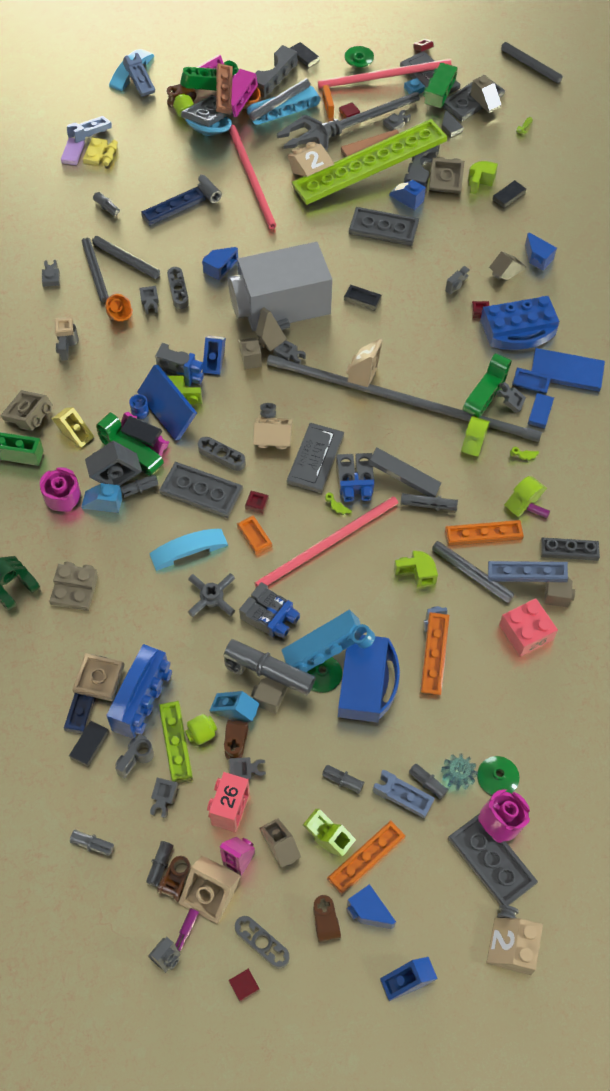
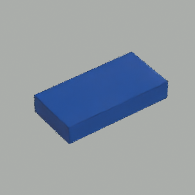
M517 367L512 385L547 394L551 376Z
M536 394L528 421L529 425L545 429L554 397Z

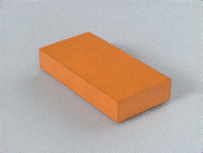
M323 85L322 98L327 117L334 118V103L329 85Z
M254 515L237 523L238 529L255 555L272 547V542Z

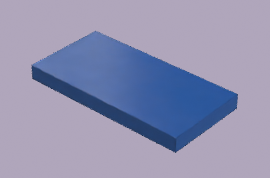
M536 348L531 371L550 375V383L600 392L605 361Z
M154 365L137 393L147 398L148 407L174 440H180L197 412L160 366Z

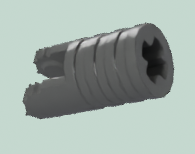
M200 175L198 177L200 183L197 187L211 203L218 202L222 197L221 191L205 175Z

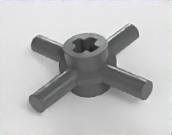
M231 573L219 584H204L194 574L189 577L188 580L200 590L201 599L188 611L191 617H194L205 606H219L229 616L235 613V610L223 600V590L235 580Z

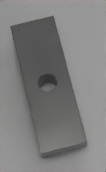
M542 537L541 557L599 561V541Z

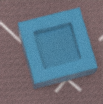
M418 78L404 83V88L409 94L424 92L425 86Z

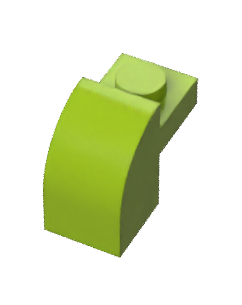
M479 161L470 167L468 175V186H471L470 193L476 194L480 184L493 185L498 167L497 163Z
M168 376L191 405L202 404L201 387H185L184 376Z
M475 416L471 417L461 452L479 457L489 427V420Z
M528 476L513 489V494L504 506L520 517L530 503H536L547 488L534 477Z
M413 551L411 558L402 557L395 560V576L414 573L417 587L436 584L438 577L436 565L432 557L427 553Z
M315 809L303 824L315 837L314 841L328 852L337 856H344L356 840L341 824H334L320 809Z

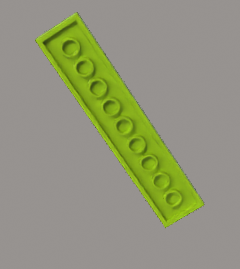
M430 119L334 162V165L310 176H303L292 181V186L305 204L308 205L446 142L447 135Z

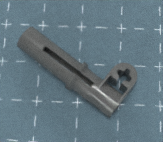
M234 639L230 640L224 652L225 666L231 672L242 675L244 670L248 668L255 671L259 677L262 675L306 696L310 693L316 679L311 674L271 657L269 652L263 653Z

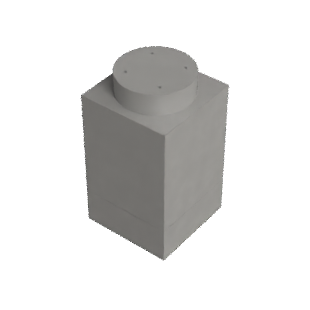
M318 242L237 258L238 275L228 277V287L234 313L237 318L248 317L252 332L256 331L255 328L258 325L260 312L263 307L272 313L276 321L287 318L290 323L331 314L332 277Z

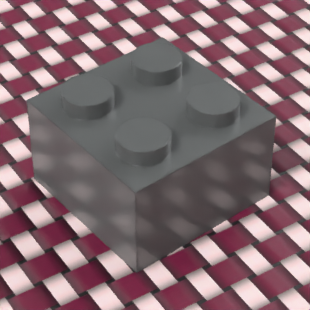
M114 440L85 459L89 478L99 483L122 485L142 472L137 453Z

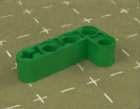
M227 60L224 62V65L233 66V79V76L239 69L235 62ZM184 67L180 84L189 89L216 91V69Z
M497 353L493 355L486 374L467 398L463 411L475 417H481L496 396V391L501 389L499 384L505 382L512 360Z
M109 412L96 424L101 442L107 445L114 440L137 453L141 470L145 474L151 476L164 464L162 457L139 440L121 432V422L115 414Z

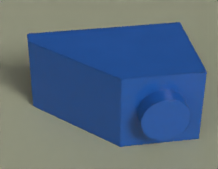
M414 180L398 184L389 193V196L415 210L424 202L426 187Z
M530 232L527 234L525 249L529 263L544 271L554 260L557 247Z
M230 247L212 250L202 260L203 273L220 281L237 262L238 248Z
M205 337L202 373L220 375L225 353L226 337Z
M370 884L348 899L346 910L353 920L357 919L360 924L392 929L395 927V919Z
M429 957L411 960L380 978L389 1001L418 990L438 979Z

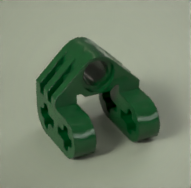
M16 556L0 558V603L7 611L14 608L16 602L3 588V585L8 584L17 577L31 593L40 588L37 580Z

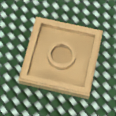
M85 653L72 691L82 695L113 701L125 666L124 662Z

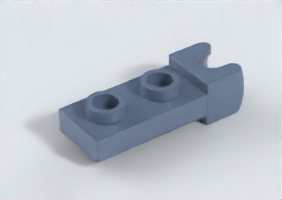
M135 53L133 60L128 55H125L123 65L126 71L129 72L140 96L155 93L156 89L142 64L139 53Z
M104 116L80 124L75 122L67 125V135L69 138L75 137L74 141L78 143L84 141L85 137H90L93 134L105 132L107 129L112 128V123Z
M382 770L380 778L386 784L380 785L375 783L373 792L425 819L435 798L396 778L394 774Z

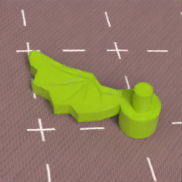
M532 117L527 118L522 127L518 126L516 132L526 134L527 131L524 129L533 121Z
M513 447L510 450V456L518 455L519 458L527 461L535 459L539 454V451H520L518 447Z
M328 492L326 494L325 500L331 502L332 510L336 514L345 515L346 513H352V510L345 507L341 502H336L332 493Z

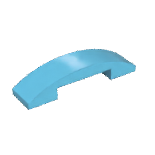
M143 49L135 50L128 55L133 60L135 53L138 52L142 59V64L145 65L154 57L153 53ZM123 61L116 69L109 83V87L119 91H123L129 85L131 77L129 72L126 71Z
M208 529L171 540L149 554L157 571L174 565V561L206 549L212 552L228 546L222 529Z

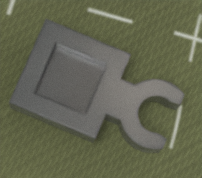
M402 110L399 115L394 113L384 119L383 125L390 131L399 130L405 126V123L410 121L411 115L405 116V110Z
M47 260L44 261L45 269H42L43 287L60 286V271L56 260L53 261L52 265H48Z
M463 266L460 271L457 270L447 279L445 291L451 295L455 290H459L462 286V281L468 278L467 272L470 269Z
M156 286L139 288L145 313L149 314L148 309L154 308L155 313H157V303H159Z
M287 340L273 350L274 355L288 361L292 359L293 362L301 364V359L299 358L306 359V353L298 351V346Z
M506 382L500 383L499 386L502 390L496 391V395L504 397L503 403L515 413L520 412L526 397L515 387L510 388Z
M250 757L228 758L229 774L246 779H251L252 772L259 776L265 775V771L260 772L257 769L258 764L265 763V760L258 759L251 763Z
M157 777L151 799L157 801L150 809L151 815L155 816L156 810L161 808V817L166 818L168 814L166 805L167 803L173 804L179 783Z

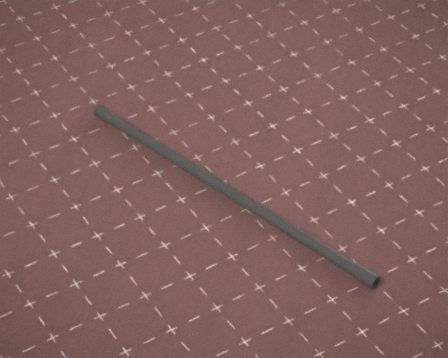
M269 355L267 359V365L291 370L469 422L473 416L457 408L369 384L368 387L350 383L348 382V377L291 362L277 356ZM485 416L480 417L490 421V428L522 436L539 442L542 434L541 431L516 426Z

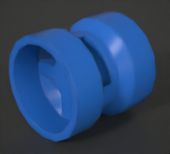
M141 394L132 396L129 400L131 414L137 416V419H144L149 414L147 398Z

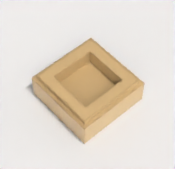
M72 318L55 319L56 337L74 335Z

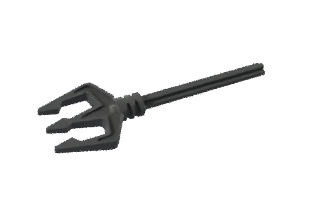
M414 92L340 121L334 119L322 124L321 121L304 115L277 133V138L289 137L290 132L304 127L308 131L298 138H292L284 144V149L296 148L301 144L315 142L322 144L326 152H328L329 138L331 136L334 137L341 134L345 128L419 101V93Z

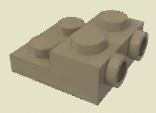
M433 158L429 191L461 194L465 161L457 158Z
M21 390L0 416L4 421L16 423L21 429L33 431L34 428L41 425L42 418L51 412L53 404L47 395Z
M72 562L58 564L53 579L54 587L49 600L50 605L89 611L98 580L97 570L91 565L77 567Z

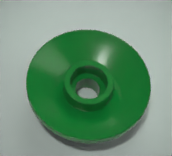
M354 46L345 52L344 58L351 66L365 67L373 62L374 53L367 47Z
M333 657L307 671L308 674L316 677L311 689L315 692H330L342 680V668ZM319 669H325L326 672L320 673Z
M492 756L485 759L480 764L477 772L480 787L491 796L502 789L513 793L520 780L519 771L515 764L501 756ZM497 771L502 772V773H503V776H502V777L497 776V775H496V772H497Z

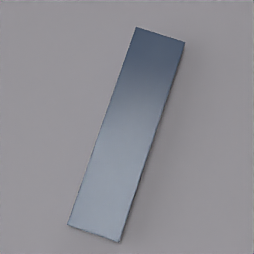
M488 561V581L568 582V562Z

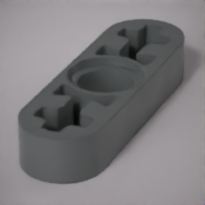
M171 267L167 271L173 303L177 309H184L189 305L183 272L179 267ZM182 286V289L175 290L174 287Z
M210 437L199 439L198 450L202 455L235 471H240L245 467V456L241 452ZM225 451L227 454L220 457L217 455V452Z
M241 916L236 920L235 932L238 937L274 968L282 969L289 963V952L280 942L251 917ZM247 922L250 923V924H249V929H250L253 933L255 932V929L258 930V932H256V933L253 935L251 941L248 939V938L251 937V934H250L249 932H247L246 930L243 931V932H240V931H241V926H240L241 923H243V924H247ZM260 936H265L269 943L265 948H258L255 944L256 939ZM272 944L276 945L273 947V950L277 954L284 953L283 962L279 960L276 963L275 955L272 952L268 956L265 954L271 949Z

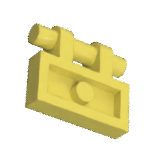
M92 137L83 157V163L99 166L100 162H103L104 166H108L113 160V154L117 151L118 142L112 140L108 145L107 140Z

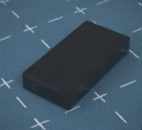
M301 42L290 47L297 51V59L308 68L320 61V57Z
M514 180L493 195L492 200L505 208L525 194L527 188Z
M350 284L344 295V300L376 310L382 295Z
M129 416L121 432L154 447L162 430Z
M90 721L69 754V757L88 767L108 735L109 729Z

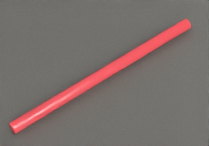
M451 59L321 80L318 81V88H323V85L333 87L435 70L440 63L452 64Z
M231 125L229 129L230 135L269 229H274L276 223L236 126Z
M392 496L254 583L256 588L261 582L267 586L393 508L398 504V500Z

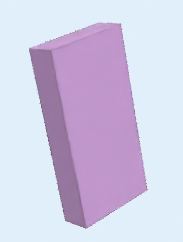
M68 138L61 157V163L77 165L85 142L75 143V138Z

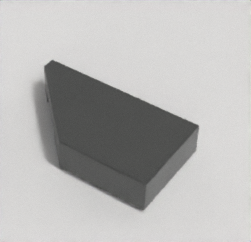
M445 111L442 129L450 137L463 132L464 127L448 111Z

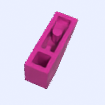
M239 69L233 76L231 106L234 117L238 116L258 86L256 73Z
M238 837L223 842L220 845L223 865L242 876L255 855L254 844L246 838L241 840Z

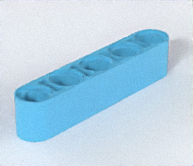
M309 86V88L252 122L255 125H259L315 107L320 103L321 98L314 87ZM273 98L251 104L247 108V114L249 115L253 110Z

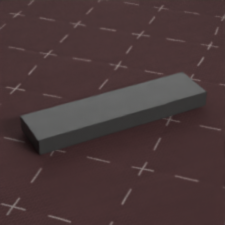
M377 447L368 462L373 467L429 497H435L441 485L440 481Z

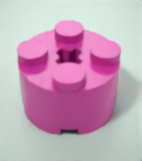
M59 467L51 472L49 470L40 479V490L44 502L49 508L55 511L69 512L79 502L81 490L77 477L70 469Z
M504 789L498 790L482 807L478 816V821L482 824L485 831L498 843L514 839L530 821V809L525 799L516 792L509 793Z

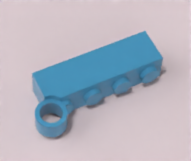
M349 609L283 648L282 653L287 664L307 673L310 669L324 663L327 659L341 653L351 645L357 644L360 648L370 647L375 640V634L367 625L361 624L359 618ZM364 633H367L365 638L359 640Z

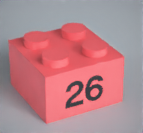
M536 598L503 614L499 626L520 657L553 641L558 631Z
M223 772L222 778H218L214 790L217 791L216 795L208 803V817H210L212 826L236 833L250 794L249 780Z

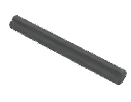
M507 42L502 44V51L554 82L559 83L562 81V74Z
M304 79L249 113V117L252 121H255L309 88L311 83L308 79Z
M95 236L92 239L93 245L154 279L160 276L159 269L103 238Z
M88 237L86 239L83 238L82 245L101 302H105L109 296L91 240Z
M440 541L435 542L432 550L507 603L513 599L514 593L497 581H488L486 573Z

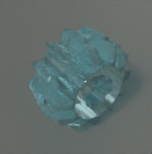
M461 753L458 758L453 754L450 760L445 759V766L442 767L441 772L444 773L443 781L449 780L448 787L454 784L456 785V790H459L460 786L466 790L469 784H474V777H477L478 772L474 770L476 763H469L470 757H467L465 760Z

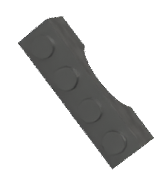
M282 45L274 53L275 67L267 71L257 70L255 72L258 82L257 88L260 90L261 97L265 98L280 84L281 80L297 66V51Z
M440 145L412 157L413 163H409V174H405L404 182L414 180L427 187L429 171L422 166L432 162L433 158H437Z

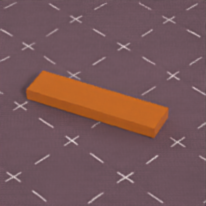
M520 520L445 527L448 546L523 540L524 537Z
M429 612L420 693L441 695L450 616L448 614Z
M390 820L330 874L327 880L342 896L403 841L406 836Z

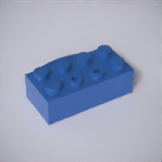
M549 296L483 307L480 320L490 347L505 350L528 349L548 342L556 335L560 322Z
M362 635L359 640L365 638L366 635ZM375 636L373 644L368 648H360L357 644L346 648L338 707L339 718L379 723V719L392 705L398 690L400 668L395 648L389 638ZM392 661L395 673L394 689L389 701L384 702L383 698L389 682L387 662Z
M145 644L142 645L106 715L113 732L131 739L135 738L137 734L144 732L146 723L143 721L146 716L150 715L153 708L152 703L155 698L159 697L163 681L168 682L172 675V670L169 669L171 662L167 660L166 652Z

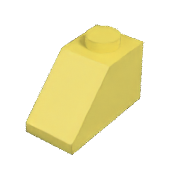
M73 407L63 409L52 418L60 431L80 448L94 438L92 432Z

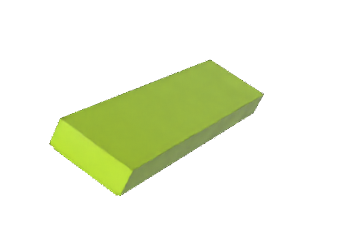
M179 701L159 704L171 781L177 783L192 781L193 777Z

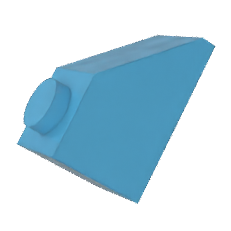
M101 483L85 491L82 509L119 513L122 502L120 485Z
M243 691L217 693L209 711L231 720L252 722L260 703Z

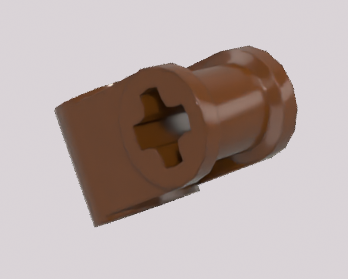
M181 84L169 86L166 90L168 94L167 104L170 107H173L175 98L180 94L189 95L192 101L197 97L194 89L185 88Z
M227 720L224 741L225 757L227 760L228 758L243 757L249 722Z
M185 856L173 858L158 886L157 894L161 895L163 893L174 898L175 902H179L192 867L188 858ZM181 863L187 865L184 872H176L177 865Z
M327 895L318 896L314 901L313 907L318 942L341 938L333 900ZM320 903H324L325 906H329L327 907L326 912H323L322 908H319Z

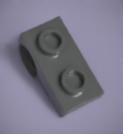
M73 324L74 335L57 337L59 343H56V353L60 355L61 361L68 360L69 346L76 345L79 341L75 324Z
M139 733L136 739L133 738L130 741L125 755H121L118 758L115 769L120 777L125 779L137 761L148 763L153 759L154 751L147 737ZM141 748H148L146 753H138Z
M166 937L162 938L148 957L166 973L168 969L171 970L177 965L178 957L181 954L174 942Z

